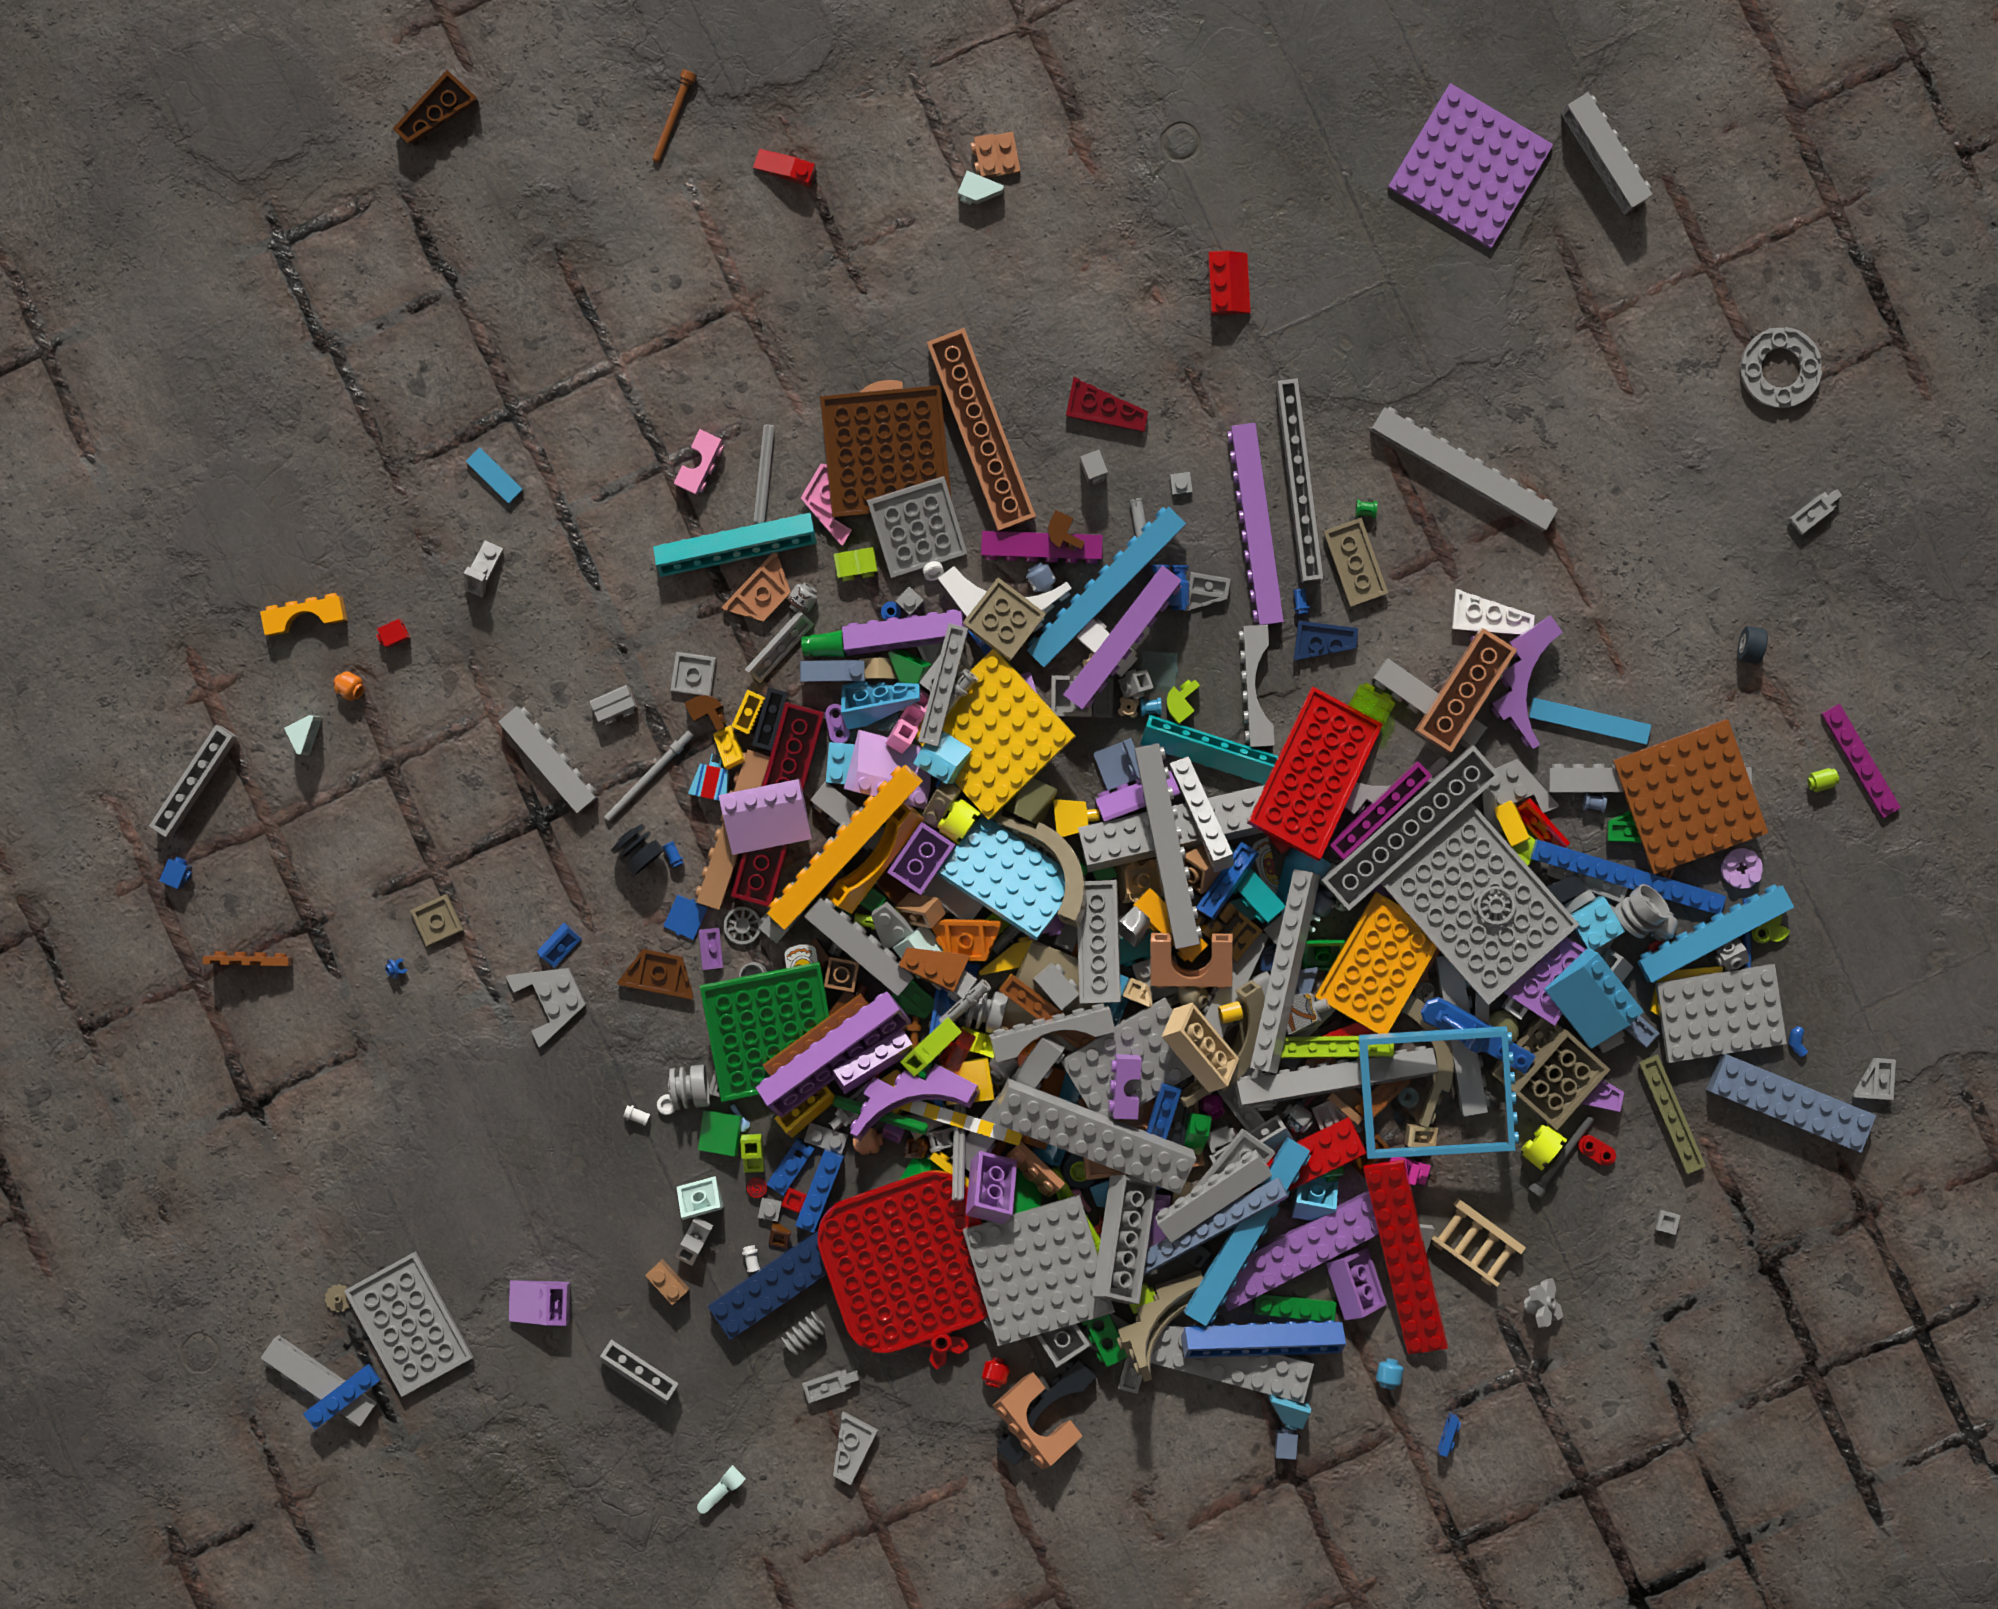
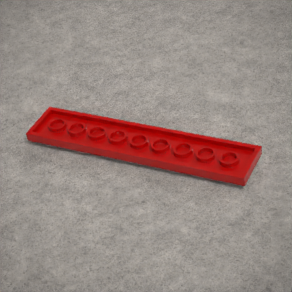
M1405 1160L1364 1165L1363 1169L1408 1354L1448 1349V1342Z

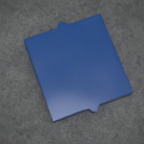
M677 894L663 927L675 931L677 935L681 934L694 940L708 908L696 903L694 899L690 900Z

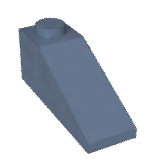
M800 661V682L865 681L864 661Z

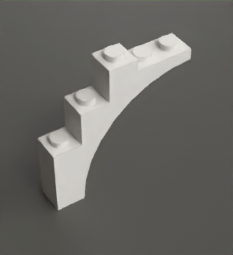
M954 566L938 578L966 617L987 592L964 578ZM1065 582L1052 591L1025 598L1047 613L1055 607L1053 603L1058 599L1062 602L1070 596L1069 591L1072 588ZM1040 622L1033 632L1041 628L1043 624Z

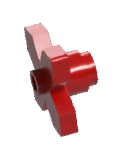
M949 1332L918 1344L920 1347H932L929 1360L934 1368L938 1369L946 1363L947 1351L960 1354L969 1347L963 1336H953ZM940 1337L945 1339V1343L942 1345L937 1342Z

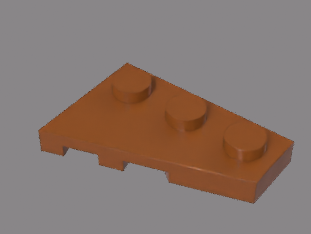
M907 947L898 967L948 991L954 992L970 955Z

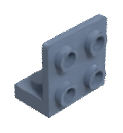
M1131 738L1094 753L1107 790L1140 778L1134 752L1135 746Z

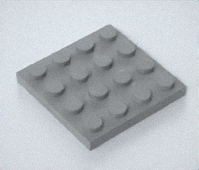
M944 476L867 500L891 578L924 568L926 564L933 561L940 563L967 554Z

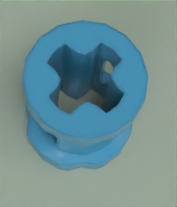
M1140 698L1141 716H1145V714L1162 715L1161 698H1157V700H1144V698Z

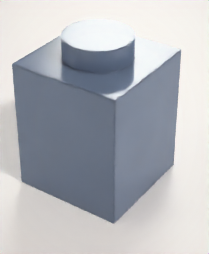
M1287 1427L1276 1430L1274 1451L1276 1458L1296 1459L1298 1441L1296 1431Z

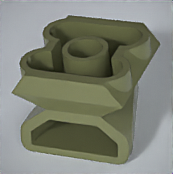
M1033 778L1007 803L1005 810L1038 825L1039 822L1043 823L1058 790Z

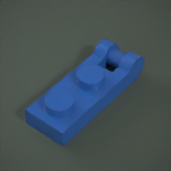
M797 1138L766 1185L784 1195L814 1148L810 1145L809 1147L802 1143L801 1139ZM797 1149L804 1153L801 1158L794 1154Z

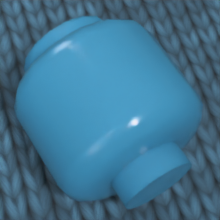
M1387 1358L1386 1362L1383 1361L1378 1364L1376 1381L1380 1383V1387L1395 1389V1387L1400 1386L1402 1383L1404 1368L1398 1364V1360Z

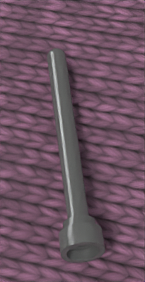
M1589 1115L1585 1118L1542 1178L1531 1184L1528 1188L1540 1198L1544 1196L1547 1183L1593 1123V1116Z

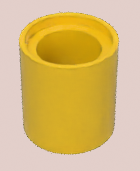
M1238 1001L1218 1007L1219 1016L1223 1024L1243 1019L1242 1008Z

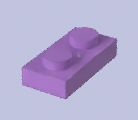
M719 928L699 930L702 969L723 968Z

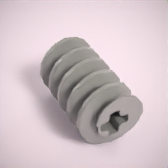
M813 1311L811 1312L812 1319L807 1316L804 1317L806 1324L798 1322L800 1329L793 1326V1334L787 1331V1339L781 1337L787 1348L795 1355L800 1354L799 1348L801 1350L806 1349L805 1343L808 1345L813 1343L811 1338L818 1340V1333L821 1335L825 1334L823 1322Z

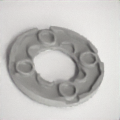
M1788 327L1768 329L1753 338L1743 352L1740 363L1742 382L1748 393L1763 405L1772 408L1795 406L1810 397L1820 382L1822 375L1820 352L1815 343L1801 331ZM1778 348L1787 349L1794 353L1800 364V373L1796 381L1790 386L1783 388L1769 384L1763 377L1761 367L1765 355L1771 350Z

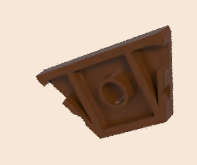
M643 948L617 981V985L692 1000L694 998L684 958L679 955Z

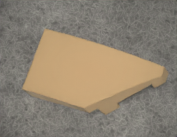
M1131 978L1123 996L1151 1008L1150 986Z

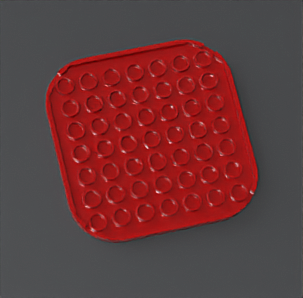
M939 1170L922 1172L844 1199L833 1205L823 1216L817 1234L819 1251L847 1331L860 1346L878 1353L894 1352L935 1338L938 1335L975 1324L988 1316L963 1232L964 1228L975 1226L982 1222L979 1218L966 1215L968 1187L965 1183L964 1199L962 1201H954L952 1199L953 1174Z

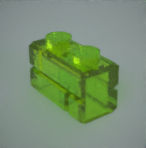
M1366 682L1363 685L1358 684L1347 705L1384 724L1395 705V702L1392 701L1393 697L1385 692L1381 694L1375 692V687Z

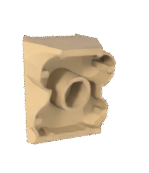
M1156 859L1136 861L1116 867L1119 899L1122 903L1136 902L1149 888L1161 899H1164Z

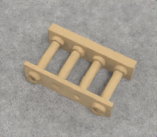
M1457 1198L1453 1204L1457 1207V1213L1438 1238L1435 1235L1432 1236V1240H1434L1432 1244L1441 1251L1445 1248L1482 1275L1481 1280L1487 1285L1491 1286L1494 1284L1498 1287L1500 1283L1494 1277L1512 1253L1514 1254L1517 1251L1522 1254L1526 1247ZM1468 1215L1474 1219L1473 1225L1454 1250L1445 1242L1462 1218H1466ZM1484 1227L1490 1231L1489 1237L1470 1262L1461 1254L1479 1229L1482 1230ZM1501 1239L1506 1243L1504 1246L1505 1250L1489 1272L1485 1273L1477 1266L1493 1244Z

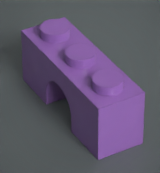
M1115 1054V1060H1111V1072H1114L1113 1080H1110L1109 1090L1112 1092V1100L1108 1102V1112H1111L1114 1119H1138L1139 1098L1137 1095L1125 1093L1124 1086L1129 1080H1141L1142 1059L1139 1055Z

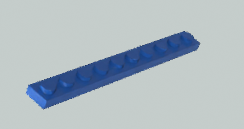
M1538 839L1535 840L1530 859L1633 890L1641 884H1646L1656 890L1663 899L1713 914L1722 912L1726 896Z

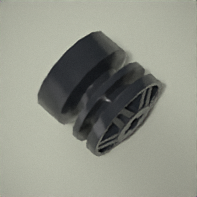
M640 824L627 831L610 850L613 854L620 850L623 851L617 857L618 860L626 857L629 858L624 867L632 877L646 868L665 850L657 840L650 843L646 842L651 835L650 831L642 836L640 835L646 828L644 824Z

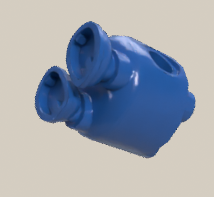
M1151 565L1152 572L1157 573L1162 565ZM1163 565L1169 570L1170 565ZM1171 565L1172 571L1176 573L1174 575L1182 580L1179 583L1182 587L1175 596L1173 594L1169 596L1167 601L1170 603L1168 605L1172 606V610H1186V606H1189L1190 583L1185 573L1188 572L1189 566Z

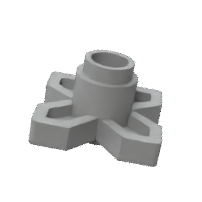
M1553 1278L1545 1279L1541 1282V1285L1531 1287L1529 1289L1530 1296L1525 1298L1524 1301L1526 1312L1536 1315L1538 1328L1548 1327L1551 1325V1321L1559 1320L1563 1317L1561 1305L1555 1300L1556 1286Z

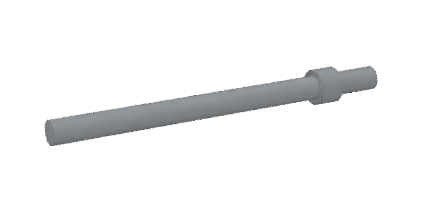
M688 730L678 741L675 740L662 758L604 817L611 822L676 754H679L684 749L683 746L694 735Z

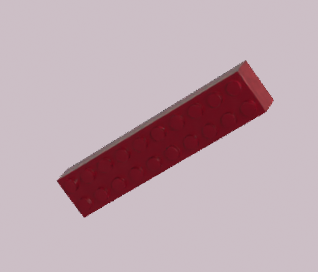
M785 702L762 786L800 779L802 792L804 793L825 718L824 712ZM789 844L743 853L731 896L769 906L775 897Z

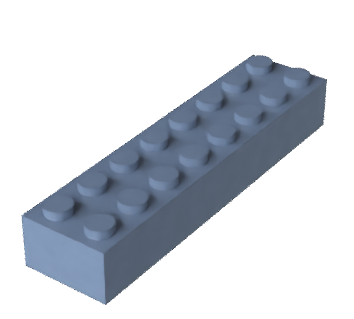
M1727 1054L1719 1056L1706 1090L1861 1153L1876 1118L1875 1114Z

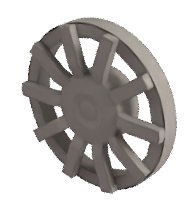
M1489 887L1478 897L1477 911L1480 917L1490 924L1505 923L1515 912V899L1503 887ZM1494 890V898L1491 897L1488 891ZM1498 890L1503 891L1500 898L1498 897ZM1484 894L1490 899L1489 901L1482 899ZM1507 894L1510 900L1503 901V898ZM1482 902L1488 904V906L1481 908L1480 904ZM1511 903L1512 908H1506L1505 904ZM1489 909L1488 914L1484 916L1482 911ZM1502 911H1508L1510 914L1505 917ZM1492 913H1494V921L1488 919ZM1497 913L1501 915L1503 920L1497 921Z
M737 907L731 910L724 920L726 936L737 944L751 943L760 934V917L753 909L748 907ZM742 910L741 918H739L736 911ZM745 910L751 912L747 918H745ZM733 914L737 920H731L729 917ZM754 914L757 920L750 922L749 919ZM727 922L733 923L734 927L727 928ZM758 923V929L751 927V924ZM735 929V934L731 936L728 931ZM749 930L756 932L754 937H752ZM739 933H741V941L735 939ZM744 933L748 935L749 940L744 941Z

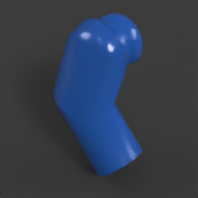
M1797 1026L1791 1030L1788 1042L1798 1056L1803 1057L1808 1052L1801 1044L1804 1029Z

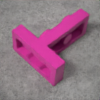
M1403 1157L1390 1158L1389 1162L1405 1160L1410 1184L1415 1185L1419 1183L1426 1185L1430 1165Z

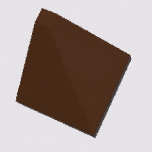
M907 1138L904 1158L923 1159L930 1145L929 1140L924 1138H918L917 1140Z
M773 1221L768 1245L788 1249L791 1231L778 1222Z

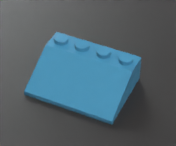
M1586 949L1544 989L1591 1049L1629 1026L1644 1012L1600 954Z

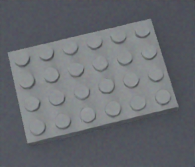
M1775 964L1655 983L1668 1063L1787 1044Z
M1165 997L1152 1004L1151 1008L1147 1007L1115 1026V1032L1098 1036L1062 1058L1061 1063L1090 1110L1114 1119L1111 1112H1108V1102L1112 1100V1092L1109 1090L1110 1080H1113L1114 1072H1111V1060H1115V1054L1139 1055L1142 1059L1141 1080H1129L1124 1086L1125 1093L1138 1096L1139 1106L1158 1095L1161 1083L1174 1086L1193 1075L1162 1038V1034L1173 1012Z
M416 1251L344 1290L401 1397L473 1358Z

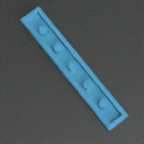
M1538 698L1532 699L1529 718L1645 745L1648 742L1651 729L1650 724Z

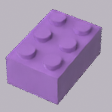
M921 822L888 870V873L922 895L955 844Z
M979 1151L973 1157L970 1164L966 1206L967 1216L1004 1224L1012 1216L1017 1160Z

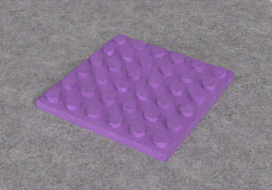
M1450 83L1387 188L1491 249L1553 144Z

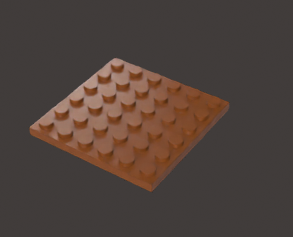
M1729 719L1612 760L1652 874L1668 870L1768 833Z

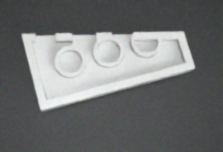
M1455 589L1452 629L1479 631V629L1484 628L1491 633L1521 635L1534 626L1535 615Z

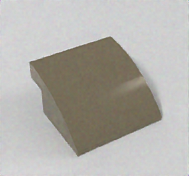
M1032 940L1016 977L1056 1006L1033 978L1050 963L1054 965L1059 964L1066 972L1064 977L1068 981L1072 979L1079 987L1078 958ZM1078 995L1061 1011L1069 1015L1073 1014L1072 1011L1083 1008L1084 1011L1092 1009L1095 1003L1080 1004ZM1008 997L1001 1025L1013 1029L1014 1025L1025 1024L1026 1026L1033 1024V1021L1037 1020V1018ZM1056 1032L1048 1033L1065 1045L1064 1049L1072 1052L1075 1051L1076 1047Z
M1537 1015L1515 1042V1044L1533 1053L1535 1059L1525 1074L1510 1066V1072H1514L1515 1084L1511 1085V1091L1516 1092V1096L1553 1128L1558 1130L1610 1069L1567 1030L1560 1027L1557 1023L1553 1026ZM1498 1059L1488 1072L1505 1086L1503 1061Z

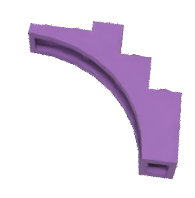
M1551 615L1510 641L1512 647L1517 649L1514 657L1517 658L1519 656L1521 659L1503 671V677L1500 679L1506 688L1511 687L1512 689L1492 702L1494 707L1491 708L1497 718L1502 717L1505 720L1511 716L1510 723L1515 730H1521L1523 736L1520 738L1527 747L1531 745L1533 749L1540 744L1532 731L1528 718L1526 702L1528 682L1540 654L1550 642L1563 633Z
M936 1063L933 1068L927 1071L926 1081L917 1076L914 1077L906 1070L896 1078L895 1087L873 1077L864 1087V1095L869 1101L863 1104L860 1111L861 1115L858 1120L855 1119L853 1121L850 1133L853 1138L861 1141L868 1130L881 1117L895 1108L915 1101L941 1099L956 1102L970 1108L980 1089L978 1085Z

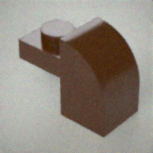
M1057 510L1054 511L1048 526V536L1051 543L1058 549H1060L1064 542L1066 543L1065 547L1072 551L1082 550L1085 541L1067 533L1074 518Z
M700 695L684 703L693 721L696 722L709 715L717 731L726 728L724 723L727 721L723 713L717 712L723 705L716 698Z

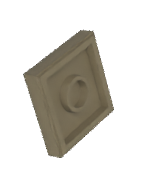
M448 894L410 910L426 947L464 931Z

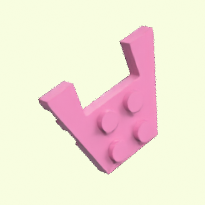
M820 464L800 499L837 542L843 546L852 530L836 521L835 517H832L827 465Z

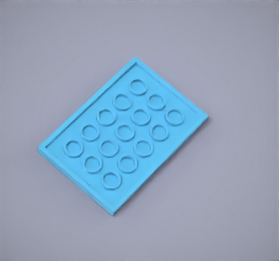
M980 817L936 873L1034 940L1040 937L1057 915L1065 893V876L1060 864L1005 828L998 826L993 820H988L984 817Z

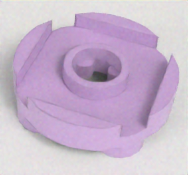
M1745 848L1731 850L1721 863L1722 877L1733 887L1749 888L1761 879L1762 862L1754 851ZM1741 862L1747 867L1744 870V874H1741V871H1737V867L1740 866L1739 863Z

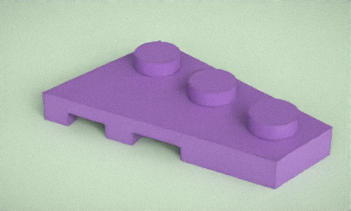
M1601 1080L1581 1104L1620 1112L1624 1092Z

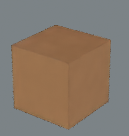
M1202 844L1188 852L1186 859H1183L1184 867H1188L1190 879H1187L1188 885L1201 894L1208 891L1221 871L1214 872L1204 845Z
M830 956L824 987L855 992L860 964L856 960Z

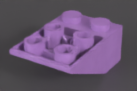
M510 1280L509 1321L566 1326L569 1323L570 1282Z

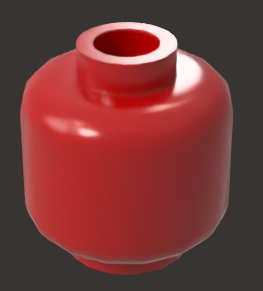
M993 1357L992 1361L988 1360L984 1363L981 1378L985 1381L986 1386L1001 1388V1385L1007 1383L1010 1368L1004 1363V1359Z

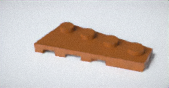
M214 951V955L203 956L202 964L293 965V957H287V953H275L274 957H269L264 952H255L254 956H247V952H234V955H227V951Z

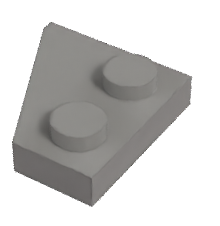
M1873 1058L1852 1097L1893 1100L1896 1060Z

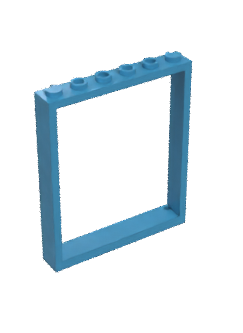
M1507 1026L1359 1035L1367 1158L1516 1151L1515 1144H1519L1518 1132H1514V1124H1518L1517 1112H1513L1512 1105L1516 1104V1092L1511 1091V1085L1515 1084L1514 1072H1510V1065L1514 1064L1513 1052H1509L1508 1046L1512 1044V1032L1507 1031ZM1501 1037L1508 1142L1375 1149L1368 1045Z

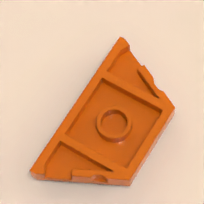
M940 919L932 929L937 936L935 939L942 947L943 952L970 955L968 961H986L990 956L1003 920Z

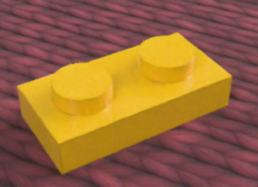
M731 725L713 734L724 767L727 770L745 761L736 733Z

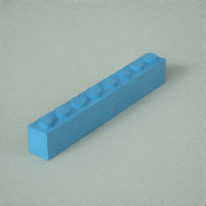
M1775 884L1764 889L1766 893L1760 896L1754 894L1747 898V903L1740 905V903L1735 904L1729 908L1730 912L1724 915L1722 912L1711 917V922L1707 924L1704 922L1699 923L1693 927L1694 931L1688 934L1686 931L1675 936L1677 940L1671 943L1665 941L1658 945V950L1654 952L1649 950L1641 954V959L1636 962L1647 982L1652 983L1794 908L1784 887H1776Z

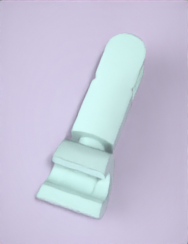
M732 1465L720 1479L721 1481L700 1500L697 1506L700 1513L708 1512L729 1490H735L746 1478Z

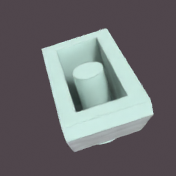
M967 171L958 191V197L961 198L960 201L968 205L972 203L979 204L1003 194L1004 186Z

